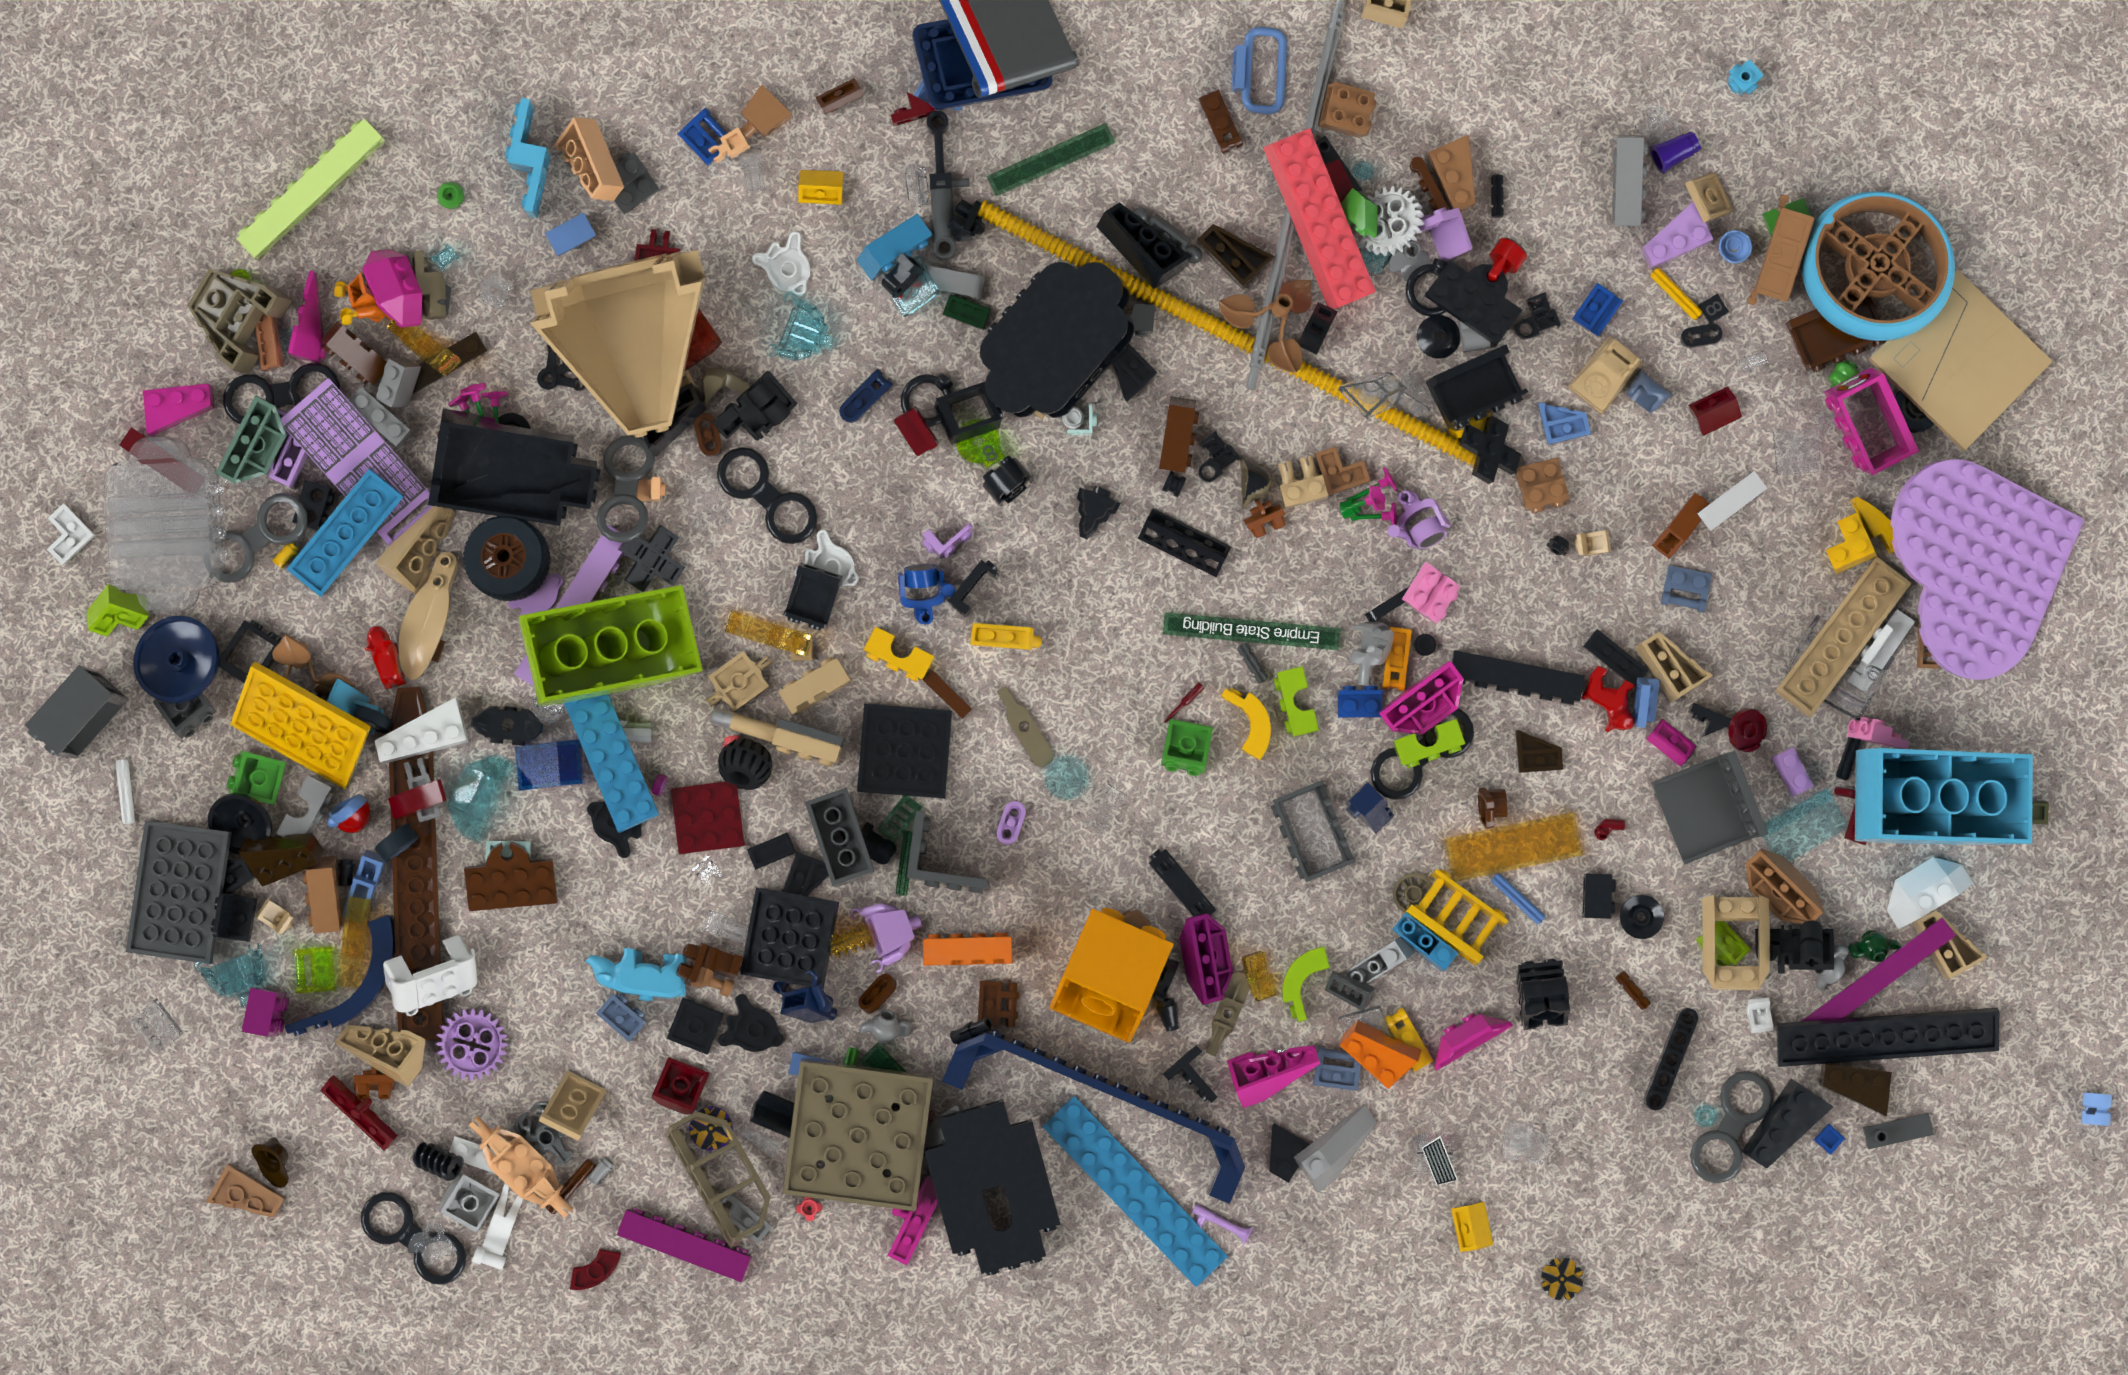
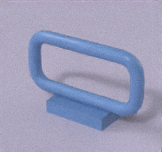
M1254 27L1246 34L1244 45H1237L1233 48L1231 92L1242 91V103L1247 110L1253 113L1275 114L1281 110L1284 104L1287 40L1284 33L1279 29ZM1259 35L1272 36L1278 40L1276 102L1271 106L1256 105L1250 99L1253 39Z

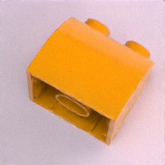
M1092 908L1048 1009L1130 1044L1174 944L1167 941L1164 932L1158 928L1143 926L1139 929L1125 923V917L1114 909L1102 908L1100 911Z

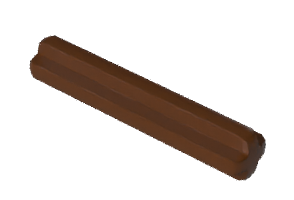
M590 1159L585 1160L560 1191V1196L565 1201L568 1200L596 1167ZM551 1205L545 1207L551 1214L557 1212Z

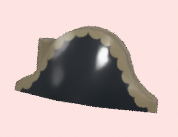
M1241 455L1243 508H1246L1252 501L1266 496L1272 479L1263 464H1254L1246 456Z

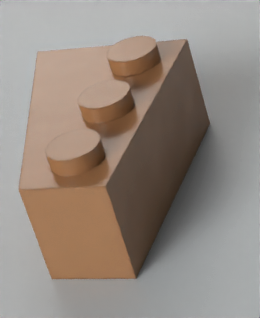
M337 856L321 857L317 865L303 871V883L308 886V892L305 893L306 905H310L311 913H308L309 927L313 926V933L338 932L342 928L341 899L337 884L339 883V876H336L335 864L338 862Z

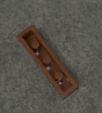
M933 670L923 680L962 719L972 710Z

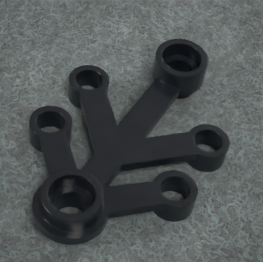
M548 345L547 350L549 353L546 368L542 369L537 376L540 387L545 390H551L560 385L574 388L576 391L584 390V385L581 388L575 387V382L579 380L578 378L569 379L561 377L567 371H572L564 362L555 368L557 354L551 352ZM551 375L552 381L546 383L544 381L545 376Z

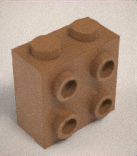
M1338 82L1328 84L1319 127L1357 138L1365 136L1371 129V121L1369 120L1371 112L1374 111L1376 106V100H1374L1375 93Z

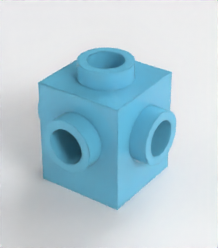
M1749 59L1742 66L1738 63L1729 71L1731 75L1727 79L1729 82L1728 86L1735 94L1739 93L1742 96L1746 92L1749 95L1759 87L1756 83L1764 75Z

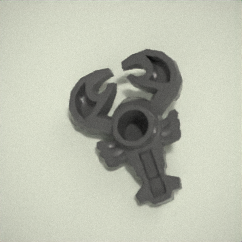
M540 1101L534 1104L530 1109L531 1112L537 1109L542 1110V1112L535 1114V1116L540 1118L549 1101ZM528 1112L522 1114L517 1119L514 1126L515 1133L521 1135L527 1142L538 1141L539 1143L533 1147L540 1154H544L549 1150L558 1156L557 1163L559 1165L562 1163L566 1164L572 1159L573 1151H566L562 1138L566 1136L565 1134L540 1121L536 1124L535 1132H532V1117L528 1119V1124L525 1123V1119L529 1115Z

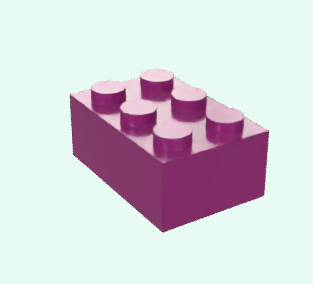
M250 988L241 1032L266 1037L278 1036L279 1032L282 1033L285 1025V1020L282 1019L283 1010L287 1011L289 1005V998L286 997L287 992L266 988Z

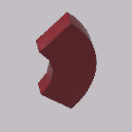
M599 1249L596 1258L590 1264L584 1267H573L570 1290L589 1289L605 1281L616 1269L621 1252Z

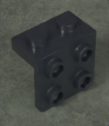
M220 893L219 897L215 899L214 909L216 910L215 919L211 922L210 928L211 932H213V937L250 942L258 898Z

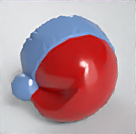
M358 794L337 804L331 809L327 824L329 827H337L347 833L362 831L368 825L371 818L370 805L363 795Z

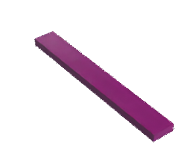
M1941 917L1800 1022L1843 1019L1955 937L1956 934Z

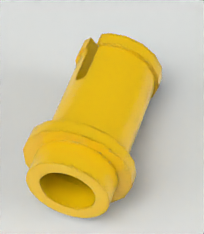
M294 543L284 545L283 549L272 561L283 569L294 555H298L297 551L299 548Z

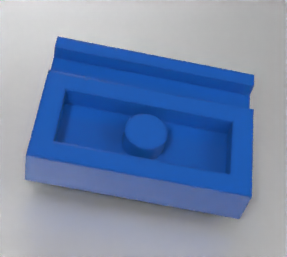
M1596 283L1571 320L1593 333L1596 337H1599L1623 300L1616 297L1615 294L1599 283Z

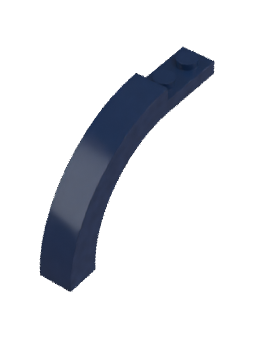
M391 915L368 922L372 939L371 962L368 972L356 992L345 1002L333 1009L285 1025L287 1034L294 1033V1036H299L307 1033L306 1028L315 1026V1029L328 1026L327 1021L329 1020L332 1028H336L359 1016L376 1000L386 985L383 964L385 961L395 957V930Z

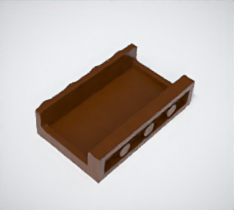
M1853 295L1847 296L1850 301H1857ZM1866 297L1854 312L1866 318L1880 320L1871 297ZM1817 309L1793 318L1786 323L1806 372L1812 369L1815 373L1826 368L1825 363L1833 361L1836 364L1845 360V355L1851 352L1855 356L1866 351L1865 347L1870 344L1876 347L1886 342L1866 340L1849 335L1830 324Z

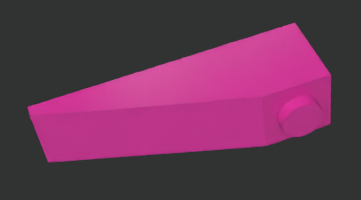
M310 270L303 292L305 305L302 304L299 307V326L294 325L288 354L294 359L320 363L321 359H325L327 352L322 348L324 343L320 341L324 337L317 273Z

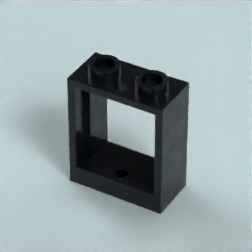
M985 382L938 397L934 405V409L951 445L999 429L1003 419L1001 409L996 407L986 394ZM981 395L991 418L959 428L949 406Z
M245 620L243 621L220 656L219 661L221 669L245 683L248 674L227 660L246 631L249 629L274 645L261 664L268 669L275 661L272 652L282 639L271 631L269 635L263 632V626L254 620H251L250 623Z

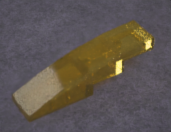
M349 897L342 935L343 943L339 960L340 968L337 986L356 989L360 986L372 900Z

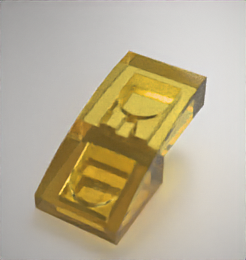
M1256 951L1242 956L1247 982L1255 1001L1259 1002L1275 996L1273 974L1267 972L1265 952Z

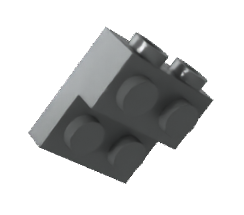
M629 152L624 153L618 158L620 162L615 165L624 188L614 201L624 215L660 191L635 152L632 154Z
M203 693L182 703H166L157 699L153 701L174 733L181 739L194 735L196 732L195 728L201 723H209L213 719V714L217 712Z

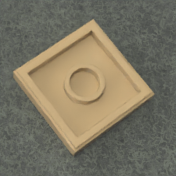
M1716 172L1685 183L1703 223L1728 215L1734 211Z

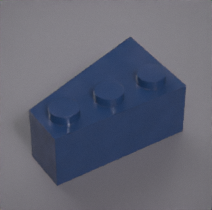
M1368 782L1345 803L1348 806L1345 810L1354 819L1359 817L1375 834L1394 817L1391 809L1387 807L1388 804L1385 799Z

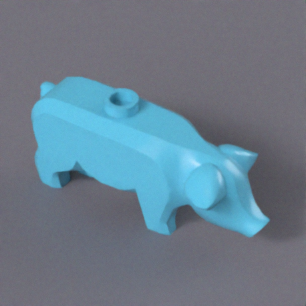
M624 948V956L621 962L614 964L607 958L591 955L585 961V963L592 967L595 978L601 986L623 994L639 996V1000L652 1001L653 997L673 999L686 995L685 981L676 975L679 964L681 962L686 964V957L682 956V954H663L664 963L662 968L654 964L643 963L642 951Z

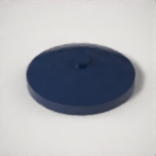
M187 616L164 618L149 627L136 646L133 658L136 679L146 693L159 701L166 703L189 701L204 692L213 681L219 667V646L211 630L200 621Z

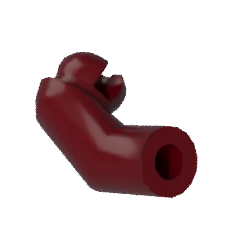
M1604 819L1595 828L1594 834L1596 838L1602 841L1607 838L1612 830L1624 831L1625 820Z

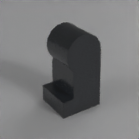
M901 253L897 258L898 263L881 282L882 286L893 298L901 296L924 271L913 257Z
M866 822L861 832L870 859L879 864H887L896 853V845L891 840L884 839L874 832V826Z

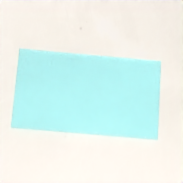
M1825 788L1765 823L1768 834L1762 837L1771 852L1784 856L1790 862L1847 829L1848 823L1829 790Z

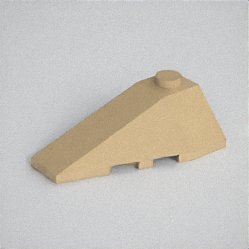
M432 506L388 546L376 564L390 578L416 595L430 577L432 570L428 568L433 557H438L440 551L436 550L440 539L446 538L456 513L449 508Z
M347 1025L335 1041V1044L393 1080L409 1087L422 1069L426 1040L408 1030L397 1032L387 1028L376 1030L366 1026Z

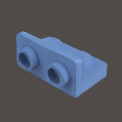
M1637 677L1633 711L1634 723L1637 727L1646 728V722L1655 721L1660 684L1657 678Z

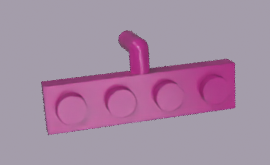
M926 1176L919 1190L916 1211L892 1209L894 1216H899L905 1220L887 1256L905 1265H908L938 1204L931 1177Z

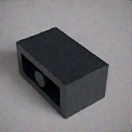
M1584 874L1582 918L1611 919V915L1615 914V901H1612V892L1616 891V879H1612V874Z

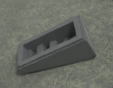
M1333 971L1325 991L1364 1011L1369 1005L1376 988ZM1337 981L1340 982L1338 988L1334 987ZM1345 985L1348 986L1347 991H1343Z

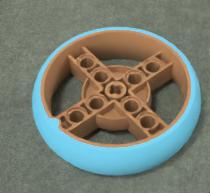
M1880 191L1863 192L1839 200L1816 219L1801 260L1803 283L1811 302L1830 324L1857 338L1887 341L1906 337L1929 324L1941 312L1953 287L1955 260L1951 243L1944 228L1926 208L1898 194ZM1864 212L1883 213L1901 219L1890 235L1870 234L1865 237L1860 236L1841 220L1850 215ZM1899 231H1905L1908 237H1903ZM1918 232L1927 242L1935 259L1936 283L1934 290L1910 274L1911 262L1906 247ZM1838 236L1845 237L1847 242H1841ZM1822 241L1846 258L1845 270L1850 285L1838 299L1831 294L1821 275L1819 252ZM1886 247H1892L1895 253H1890ZM1856 250H1862L1865 256L1858 255ZM1879 263L1881 267L1877 268L1875 265ZM1891 276L1898 277L1900 282H1894L1891 279ZM1860 279H1866L1870 285L1862 284ZM1909 289L1915 290L1918 296L1911 295ZM1847 295H1853L1857 301H1850ZM1891 295L1896 296L1916 311L1907 317L1896 320H1874L1854 313L1866 297L1885 298Z

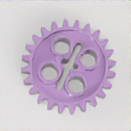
M470 1008L469 1014H467L465 1009H462L461 1016L457 1013H452L454 1020L446 1018L445 1020L448 1025H440V1028L444 1031L443 1034H436L437 1037L441 1038V1042L435 1043L436 1046H441V1050H438L436 1054L443 1055L439 1063L446 1062L447 1065L444 1069L449 1070L452 1068V1076L460 1072V1079H464L466 1074L470 1081L473 1080L474 1074L479 1080L482 1079V1073L490 1076L489 1069L497 1071L495 1063H503L499 1056L507 1054L501 1050L502 1047L508 1046L507 1043L502 1042V1039L507 1037V1035L500 1034L504 1027L495 1026L498 1022L496 1018L490 1021L491 1013H487L483 1017V1010L479 1009L476 1015L474 1008ZM465 1024L469 1029V1033L462 1037L459 1034V1028ZM486 1030L490 1034V1039L483 1043L480 1039V1034ZM453 1038L465 1041H472L473 1039V1043L487 1046L490 1050L485 1051L473 1047L470 1049L468 1045L453 1042ZM456 1046L462 1048L463 1053L460 1058L453 1056V1049ZM477 1052H481L484 1056L481 1064H476L474 1061V1056Z

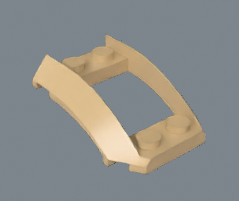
M1714 894L1702 898V973L1705 974L1714 990H1759L1770 972L1769 899L1761 895L1758 897H1714ZM1715 921H1758V966H1715Z

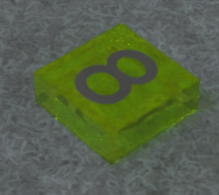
M994 438L975 449L986 469L1005 458Z

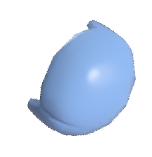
M1739 230L1726 232L1721 237L1718 246L1721 256L1733 264L1746 261L1751 255L1753 248L1750 237Z

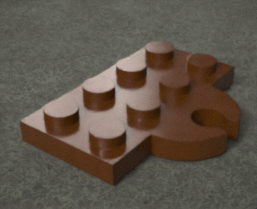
M501 842L491 849L487 856L486 865L464 867L469 911L558 903L553 859L531 861L529 853L525 848L515 842H510V849L513 851L511 858L502 856L503 844Z

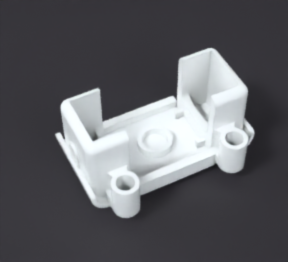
M461 935L442 940L450 957L444 958V963L414 973L413 976L402 956L384 962L385 982L392 994L395 1010L405 1012L407 1016H413L418 1012V1008L430 1006L458 994L467 996L472 992V988L478 982L475 951L471 949L470 952Z

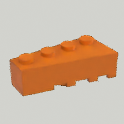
M972 933V938H963V934H950V938L941 939V934H929L928 939H923L924 966L1013 964L1012 937H1007V933H994V937H985V933Z

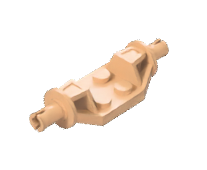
M479 1115L474 1120L480 1127L473 1121L469 1123L468 1126L482 1138L478 1148L483 1150L488 1167L520 1198L539 1204L541 1209L551 1205L563 1218L568 1214L562 1207L568 1212L573 1210V1207L560 1196V1191L564 1186L562 1184L559 1185L552 1165L521 1135L501 1129V1125L491 1129ZM486 1144H488V1145L490 1146V1148L493 1150V1152H494L496 1155H494V1154L492 1153V1151L489 1149V1147H488Z

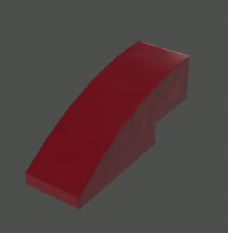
M441 779L388 798L394 820L409 817L417 812L428 810L447 801Z

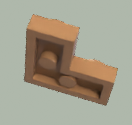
M1336 447L1314 454L1321 475H1323L1328 496L1371 481L1364 460L1343 467Z

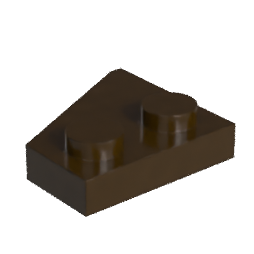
M1520 730L1515 731L1518 773L1563 770L1562 747L1550 744Z

